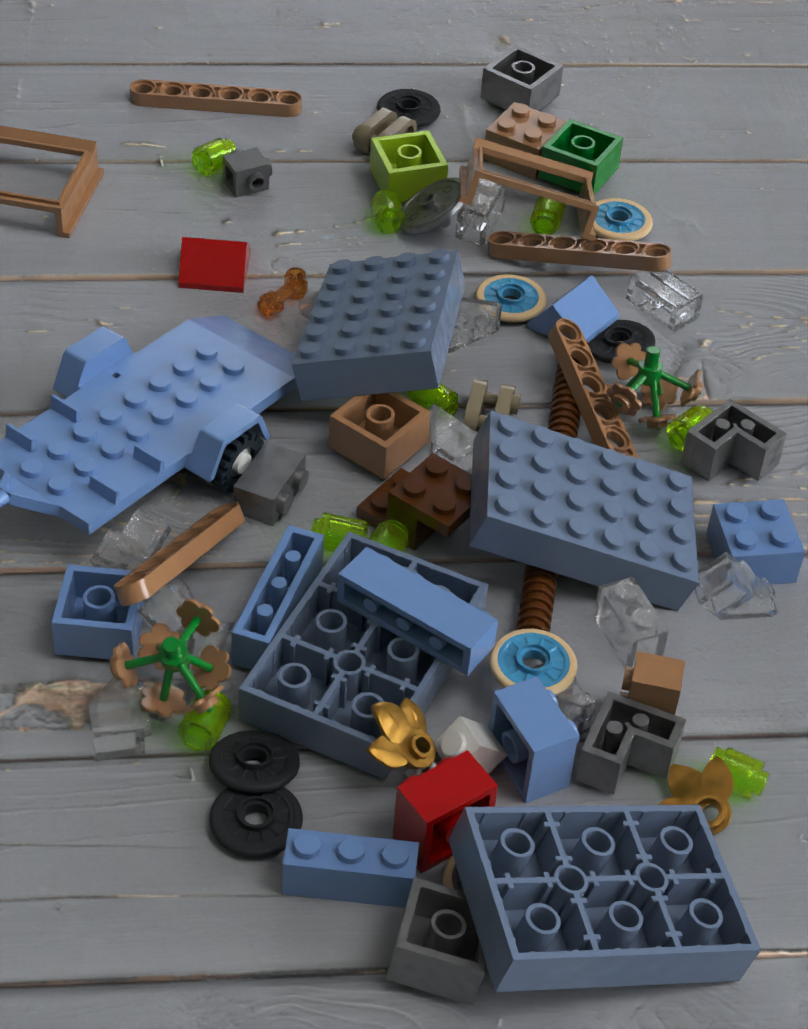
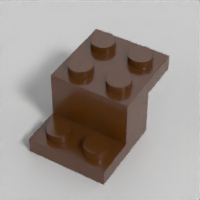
M432 453L411 472L403 468L395 472L357 506L356 517L415 551L434 532L437 531L449 537L470 517L472 474Z

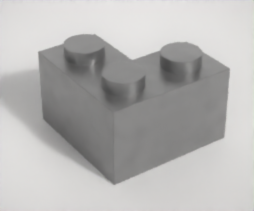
M729 399L687 431L681 463L707 480H710L728 464H732L759 481L779 465L787 433Z
M609 691L581 749L575 780L614 795L627 765L666 779L670 766L673 764L678 753L686 719Z

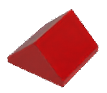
M182 237L179 288L244 293L251 254L249 244L242 241Z

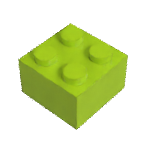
M429 130L371 138L370 170L387 204L407 201L426 186L447 178L448 163Z

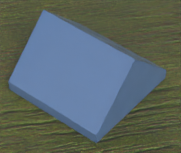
M591 275L527 322V328L548 336L556 321L566 318L575 322L580 327L585 339L589 343L619 319V312Z

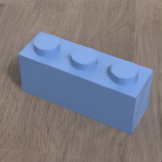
M288 828L282 869V894L405 908L413 879L416 876L419 842Z

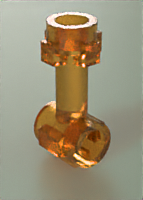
M298 267L288 269L284 275V285L275 292L270 290L267 294L264 293L259 297L257 302L259 311L264 316L271 317L284 309L283 302L288 298L292 300L304 298L308 292L306 272Z

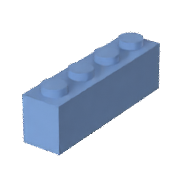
M288 525L232 631V664L253 669L322 570L324 556L323 534Z
M368 547L360 552L338 574V602L467 676L495 647L497 619L490 616L484 610H479L461 600L455 594L445 591L427 581L421 575L411 572L393 562L389 557L381 555Z

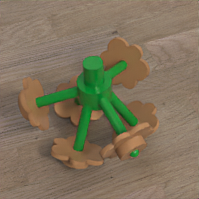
M634 342L631 345L621 343L616 348V357L612 359L611 365L616 369V375L619 379L628 380L631 376L633 378L625 387L618 382H615L612 386L606 384L608 388L606 392L611 398L613 406L619 414L623 412L625 415L635 416L638 410L641 409L642 403L644 405H651L653 415L639 417L638 422L647 423L648 429L655 428V430H660L663 427H667L668 420H674L676 414L663 415L660 414V411H663L667 404L671 405L677 401L676 393L679 387L683 389L680 396V406L684 407L686 403L695 401L701 395L703 383L700 382L701 370L697 369L686 383L662 371L663 364L659 361L661 351L659 348L650 346L645 353L641 351V346L638 343ZM640 386L643 394L642 403L637 399L636 394Z
M191 598L186 599L176 609L177 615L182 618L181 624L185 628L182 635L177 631L170 632L169 627L164 623H155L151 627L150 633H143L139 638V642L143 646L138 652L139 658L134 659L130 655L129 647L125 642L119 643L118 647L113 648V656L110 658L111 673L116 680H120L124 689L136 686L137 675L135 668L154 664L158 670L165 669L162 682L155 683L153 688L146 687L142 690L143 699L141 701L143 710L164 718L171 716V713H183L185 715L193 709L196 710L198 715L205 711L212 712L213 706L220 702L215 694L224 689L223 685L219 686V682L226 681L231 675V667L227 664L229 660L228 652L218 650L213 645H208L202 650L201 657H195L188 653L186 643L194 632L207 637L211 632H217L221 627L220 621L214 617V612L209 606ZM188 663L192 664V668L195 671L193 675L187 667ZM173 672H180L198 699L188 708H186L187 704L183 699L184 692L181 689H173L171 686ZM205 687H206V689H208V690H210V691H212V692H210V693H208V694L206 695V694L204 693V691L202 690V688H205Z

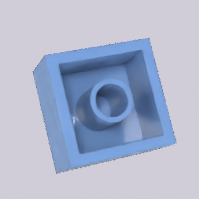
M784 499L713 504L706 536L725 588L797 582L805 550Z
M67 564L51 622L55 654L110 660L113 656V648L118 647L119 643L125 642L129 647L130 655L135 658L147 599L136 604L121 606L114 589V585L133 570Z
M538 676L494 691L489 729L508 754L500 762V765L524 802L528 803L568 788L572 768H574V757L577 743L579 742V732L575 723L570 719L567 720L560 710L554 693L545 688Z

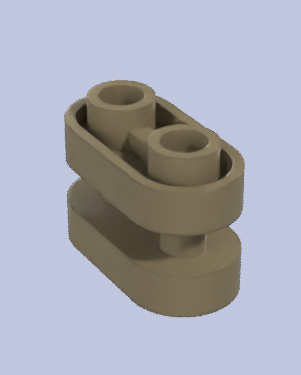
M381 108L355 128L352 135L354 147L361 152L369 154L371 138L416 132L417 123L415 120L405 116L397 119L395 112Z
M474 379L465 411L462 436L475 438L478 429L481 428L487 415H482L485 405L495 407L494 412L503 415H517L521 394L515 393L516 386L501 384L498 394L487 391L488 381Z

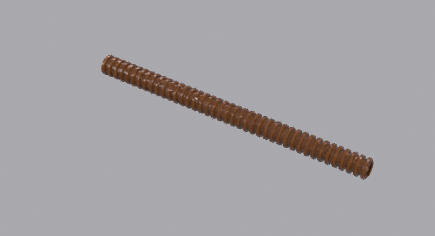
M572 358L576 363H578V364L581 365V363H580L579 361H577L576 359ZM558 362L547 428L577 438L581 413ZM526 564L516 630L539 629L550 632L558 579L557 573ZM528 658L523 661L527 667L533 669L544 665L535 658Z

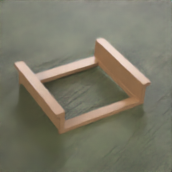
M0 125V143L82 156L58 200L0 191V204L55 213L57 236L70 238L104 175V168H98L96 141Z
M476 137L467 167L461 165L459 169V202L472 205L479 179L481 178L575 206L581 237L593 242L596 237L594 221L599 206L596 205L591 183L593 172ZM483 154L583 183L579 197L484 170Z

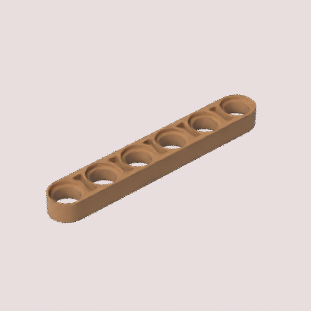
M139 79L130 85L131 102L137 106L277 117H295L302 111V96L300 93L292 90Z
M512 231L494 232L487 238L489 255L499 259L652 272L664 271L671 267V248L661 243L595 238L593 242L575 236Z
M561 318L557 320L548 333V339L594 445L612 449L639 459L617 409L613 406L611 398L607 395L606 391L608 388L582 330L575 322L569 319ZM572 358H574V359H576L577 361H579V362L581 363V365L578 364V363H576ZM583 384L589 386L594 392L588 390ZM595 411L601 413L605 419L601 418ZM607 438L615 442L619 448L612 445Z
M239 502L228 503L213 509L114 585V589L121 606L136 604L151 597L244 523L245 518Z

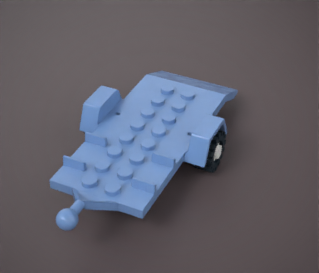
M225 315L188 319L137 353L132 352L126 338L105 326L100 327L68 347L63 353L53 389L67 398L63 400L53 394L51 396L50 409L19 429L10 423L6 424L5 438L0 440V508L9 504L60 517L90 535L184 467L220 489L234 493V485L262 448L261 446L264 444L263 439L268 440L271 437L263 417L259 413L291 390L297 389L291 365L295 354Z

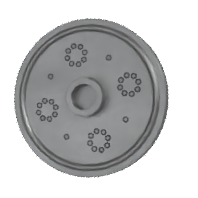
M451 177L438 180L410 197L402 206L397 216V224L401 230L407 234H419L439 225L444 228L448 227L451 224V217L464 204L459 202V178Z

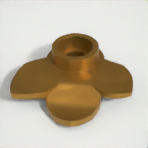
M405 698L400 706L391 702H380L371 706L373 716L382 733V736L373 741L366 749V752L375 761L392 770L402 766L408 769L422 770L433 763L436 756L435 744L427 733L425 716L416 703L409 698Z
M715 756L708 762L702 773L688 766L672 764L669 769L668 784L673 797L663 800L658 805H700L703 813L707 808H716L718 810V817L713 821H707L713 835L724 831L732 817L728 799L734 789L733 777L725 762L718 756Z

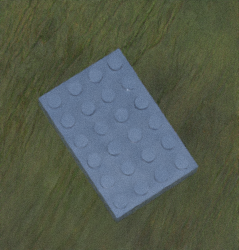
M436 249L425 254L407 252L397 257L383 258L381 256H372L366 260L352 262L348 259H343L330 264L291 364L301 401L439 388L465 288L459 251Z
M490 410L473 440L469 546L678 611L699 584L692 478L679 471H673L646 460H640L615 450L600 447L579 438H573L549 430L546 427L537 426Z
M348 531L239 687V720L386 780L392 769L381 765L366 752L367 747L382 736L371 711V706L380 702H391L400 706L403 699L409 698L419 706L425 715L453 667L338 602V574L360 552L368 547L381 555L389 557L393 562L411 572L421 575L424 579L445 591L455 594L458 598L479 610L485 611L488 584Z
M700 805L464 807L448 839L495 992L740 981L761 951Z

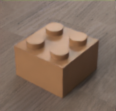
M514 102L486 129L485 140L541 156L542 147L567 121L556 118L552 114L532 109L526 104ZM483 154V160L535 180L539 176L540 170Z
M397 392L354 396L330 415L329 448L385 480L428 443L431 411Z

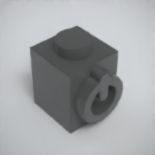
M257 147L247 150L236 149L230 154L223 155V181L235 197L269 189V176L272 175V165L270 160L265 158Z

